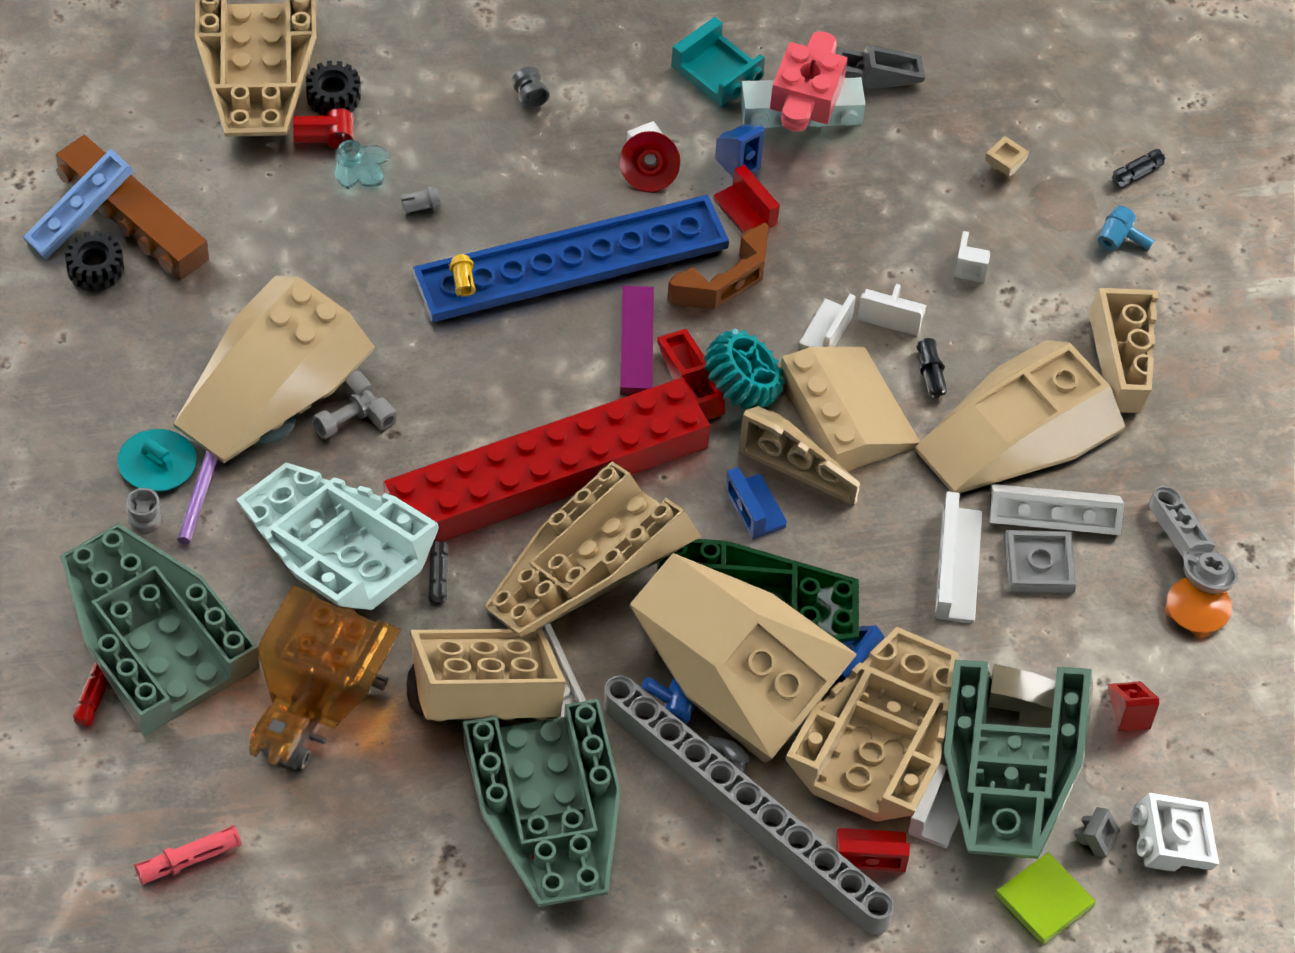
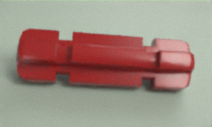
M97 663L93 665L90 672L91 678H88L78 701L80 705L76 706L73 713L74 722L77 725L85 727L91 725L95 716L93 712L97 711L106 689L104 685L108 684V680Z

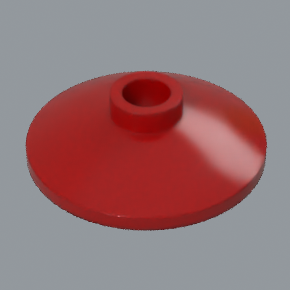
M644 131L632 136L624 144L620 153L619 165L623 177L632 187L645 192H656L668 187L676 179L680 170L681 159L677 146L669 137L655 131ZM652 154L656 157V162L648 164L645 161V157Z

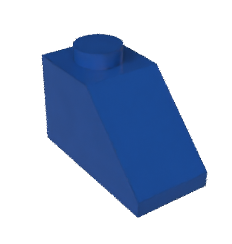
M741 125L732 131L722 133L716 139L715 159L732 178L734 176V169L745 165L751 173L761 169L765 128L762 125Z

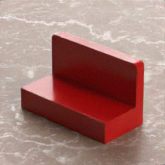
M745 165L734 169L733 185L714 194V202L742 234L750 228L755 229L764 222L769 228L778 224L780 204Z
M838 828L836 833V851L858 869L906 872L910 856V843H906L905 832Z

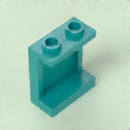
M713 17L672 47L671 67L722 107L730 100H735L740 96L742 81L762 80L765 73V57L760 54L754 59L750 58L722 35L723 22Z

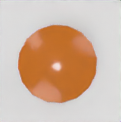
M1184 578L1175 583L1167 594L1165 612L1179 626L1191 631L1199 638H1206L1211 632L1217 631L1227 624L1232 615V602L1227 592L1221 594L1203 592L1194 587L1187 578Z

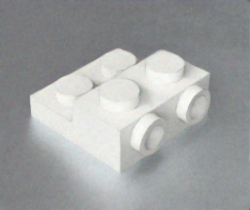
M1148 793L1135 804L1131 813V821L1139 828L1140 837L1137 841L1136 850L1139 856L1144 857L1145 867L1175 872L1181 866L1213 870L1219 865L1208 802Z

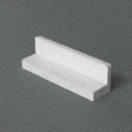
M991 484L990 523L1121 535L1124 502L1120 496Z
M946 492L942 513L935 619L973 624L976 615L982 511L959 508L960 493Z

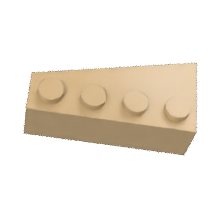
M1099 288L1088 310L1102 377L1111 386L1120 412L1141 413L1152 391L1154 358L1152 356L1156 336L1154 335V326L1157 320L1156 302L1159 290Z

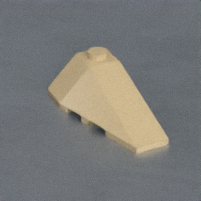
M759 406L745 411L742 419L739 453L855 505L860 482L790 421L774 411H768Z

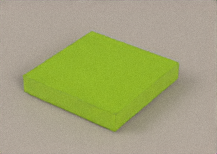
M1049 852L997 889L995 895L1042 945H1045L1091 910L1096 903L1092 896Z

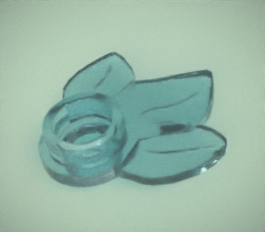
M346 140L336 150V161L338 163L335 168L336 179L346 189L352 188L357 182L367 187L380 186L384 182V173L380 164L388 161L391 155L378 145L362 146L358 141Z

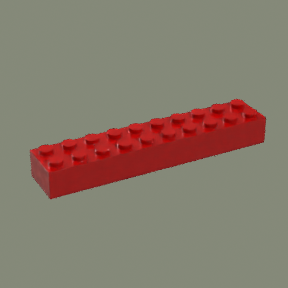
M681 377L384 480V493L397 497L437 522L439 529L433 542H443L571 497L585 487L612 461L633 475L706 449L709 444L711 425L686 381Z

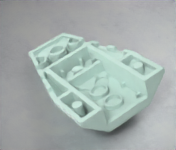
M287 462L236 499L238 505L292 574L307 586L342 607L373 610L420 573L439 529L437 522L393 495L384 493L382 496L373 494L372 489L364 486H359L356 489L347 486L344 480L335 477L327 480L322 478L319 472Z

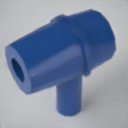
M647 677L642 683V689L665 702L664 707L684 724H687L695 709V704L686 698L676 680L672 679L668 689L654 679Z

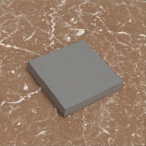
M1006 530L1005 547L1009 592L1075 593L1076 577L1071 532Z

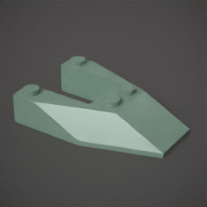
M954 660L944 756L967 851L971 854L1039 859L1083 767L1093 693L1092 669L1057 667L1051 728L986 724L991 682L989 662Z

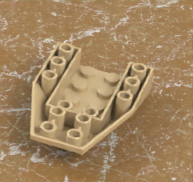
M612 461L585 487L576 492L574 497L562 508L553 513L538 529L484 607L522 638L613 590L700 538L701 535L684 509L667 498L661 503L657 502L641 491L629 472Z
M674 553L671 554L629 604L686 698L763 763L768 762L776 755L857 655L774 594Z

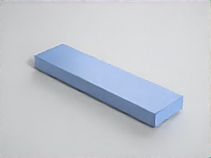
M110 148L22 238L47 260L134 170Z

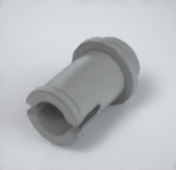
M427 186V190L400 195L404 214L428 208L436 210L437 206H441L438 189H431V186Z

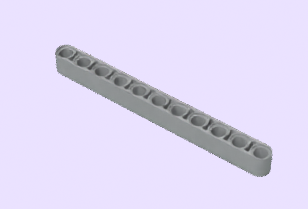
M616 675L608 679L605 683L603 707L613 720L862 930L872 935L883 934L888 930L893 915L894 902L887 892L633 680L623 675ZM621 695V696H624L625 698L618 699V698H615V697H613V696ZM639 716H647V717H649L650 719L643 720V719H640V718H638V717H639ZM664 737H672V738H674V739H676V740L667 741V740H665V739H663V738H664ZM689 758H697V759H699V760H701V761H700V762H691V761L688 760V759H689ZM721 779L726 781V783L720 784L713 780ZM745 800L751 802L752 804L743 805L739 803V801ZM766 822H773V823L777 824L778 826H777V827H769V826L765 825V823H766ZM791 844H800L804 848L796 849ZM817 866H826L830 870L821 871ZM843 888H853L857 892L847 893ZM870 910H879L884 915H873Z

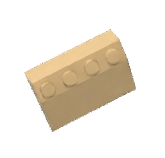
M809 347L782 356L780 368L784 371L782 375L785 381L783 387L814 443L847 472L915 449V446L920 443L865 347Z
M511 629L410 630L418 697L426 720H475L497 716V718L502 720H512L514 718L543 720L548 717H561L566 681L543 629H537L522 638Z

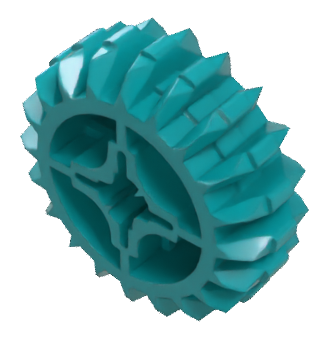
M735 328L731 331L726 330L720 333L706 349L707 353L703 358L706 362L704 368L710 373L708 379L716 384L715 389L723 393V398L728 397L732 401L733 406L739 404L744 411L757 406L765 408L774 402L783 391L782 386L785 381L782 377L784 371L778 367L780 361L773 357V350H768L765 347V342L757 340L755 334L749 336L747 331L742 330L739 332Z

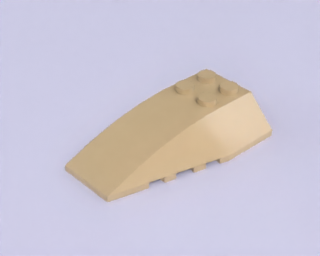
M275 276L233 319L175 420L174 427L225 463L258 442L260 437L268 431H275L283 426L285 420L296 413L301 414L311 408V404L321 397L325 399L334 393L349 375L372 353L374 345L347 310L300 277Z
M896 627L870 652L869 657L863 663L859 662L842 683L839 682L831 689L828 697L816 704L788 751L785 760L813 795L875 822L913 816L940 764L949 711L954 660L958 659V652Z

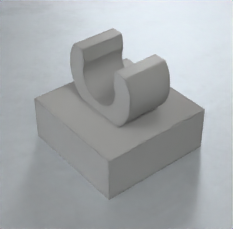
M1096 807L1092 816H1083L1081 819L1086 828L1085 831L1076 830L1074 834L1080 844L1090 846L1095 856L1107 858L1120 829L1109 809Z

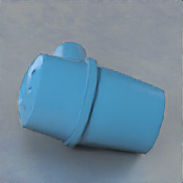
M1120 205L1115 207L1111 214L1106 217L1098 236L1099 244L1111 251L1116 250L1126 237L1146 250L1150 249L1155 240L1134 228L1133 225L1137 216L1130 208Z

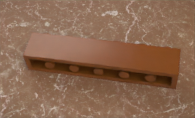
M84 134L56 153L57 174L64 183H70L74 186L106 152ZM132 175L97 208L104 218H110L117 224L123 235L132 237L145 254H151L159 261V264L167 273L172 272L180 280L209 261L207 240Z

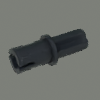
M933 338L922 339L916 345L921 361L919 370L921 375L925 377L928 393L933 398H939L947 392L943 375L945 365L939 358L936 340Z

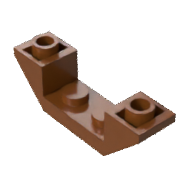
M764 222L755 229H748L741 237L739 251L741 260L725 273L715 275L710 282L694 267L689 268L683 273L675 274L668 282L667 301L671 305L716 309L763 280L769 226Z

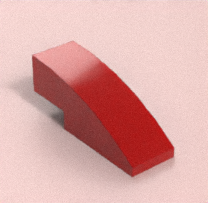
M682 329L657 337V343L672 379L684 378L707 420L726 414L723 393L720 390H716V384L708 379L710 373L704 368L706 365L703 358L704 354L688 330Z

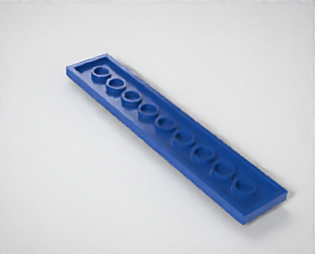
M707 194L467 253L465 255H468L474 262L472 275L476 288L475 293L467 297H461V294L458 296L455 293L454 276L449 270V264L453 257L414 266L413 275L432 322L728 249L729 239Z

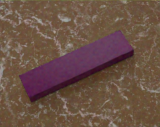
M623 286L620 394H635L652 388L654 287Z

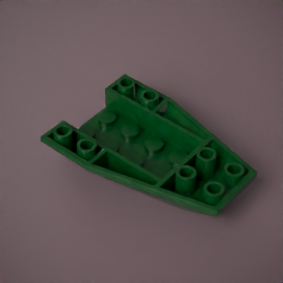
M696 539L674 552V554L774 594L841 643L859 639V579L724 540ZM671 555L657 563V571Z

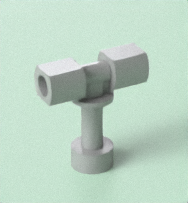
M356 370L343 382V390L349 395V404L331 414L327 410H323L312 416V424L315 431L321 438L326 439L337 433L338 424L355 415L360 419L368 416L379 430L388 429L396 423L397 412L384 397L377 399L372 394V384L359 370Z

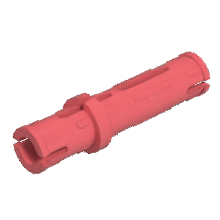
M231 825L228 828L173 850L171 847L163 850V854L134 864L135 872L143 886L168 874L172 876L180 874V870L240 847L242 846L241 839L236 827Z

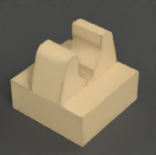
M1003 136L986 153L985 161L991 164L993 169L1000 170L1007 178H1010L1027 160L1029 151L1008 137Z

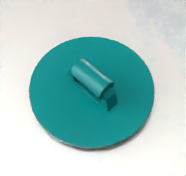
M150 429L133 435L122 445L117 458L119 472L130 485L136 488L152 489L154 492L167 491L182 485L191 477L197 463L196 452L191 442L181 434L166 429Z

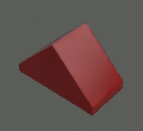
M1141 681L1108 684L1118 732L1151 729L1159 707V697Z

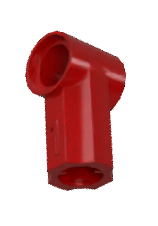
M341 108L329 111L327 116H294V143L326 142L331 148L346 149L353 144L354 116L349 110Z

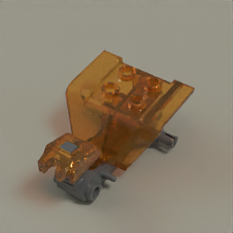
M292 585L265 631L257 650L271 701L275 705H270L253 727L250 737V755L257 757L259 751H261L271 764L276 765L278 762L293 769L298 767L303 769L311 755V749H309L313 741L321 744L327 742L325 737L317 734L322 724L334 729L368 695L371 686L381 691L385 689L388 677H384L378 674L396 642L401 629L380 620L376 622L358 615L350 608L337 607L316 598L314 593Z

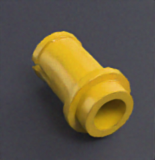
M465 254L454 256L449 264V270L454 276L455 293L458 296L461 294V297L470 296L476 291L472 275L474 262Z

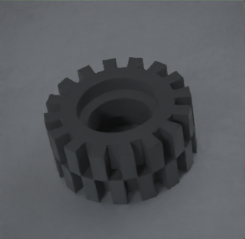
M327 61V66H324L322 62L317 64V70L312 68L310 75L307 74L306 98L308 105H311L314 112L319 110V115L325 116L326 112L338 108L349 110L352 113L354 107H358L359 100H361L360 76H358L356 69L352 70V66L348 63L343 67L342 61H337V65H332V61ZM328 86L344 88L342 91L335 93L322 90Z
M90 231L84 232L85 238L83 239L80 235L76 236L75 243L70 241L68 249L65 250V261L69 279L73 280L74 285L77 287L82 284L83 290L87 291L90 286H93L94 291H99V286L103 285L104 289L110 288V281L115 285L118 282V277H122L124 269L122 248L116 238L112 240L111 235L108 233L102 237L101 231H95V236H91ZM95 256L107 259L104 263L96 266H89L83 263L86 259Z

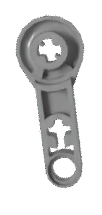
M1157 487L1149 501V507L1184 558V572L1187 580L1194 587L1210 594H1221L1229 591L1238 579L1235 566L1227 558L1214 550V543L1182 496L1171 487ZM1159 499L1166 500L1170 502L1172 505L1163 503Z

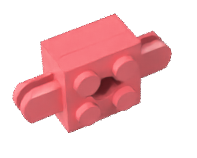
M821 31L813 33L807 46L793 42L788 44L772 85L770 109L781 112V123L790 131L798 132L805 130L810 120L827 125L829 123L844 83L848 57L835 54L837 47L836 38L830 33Z

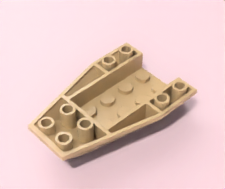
M195 0V41L225 137L281 136L288 134L317 38L316 0H286V3L227 4V0Z
M1045 340L991 372L915 446V451L951 492L963 493L1076 459L1125 430L1126 426L1111 386L1069 342Z

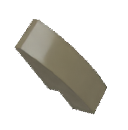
M994 664L991 674L988 707L1020 712L1019 719L1051 724L1056 681L1032 672Z

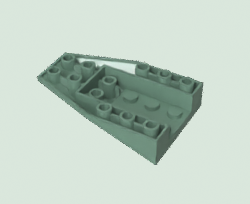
M117 523L61 555L85 646L143 736H146L260 668L257 645L205 579L123 525Z
M599 699L565 704L564 717L502 728L499 727L497 716L463 721L462 741L482 817L536 905L542 907L608 895L621 790Z

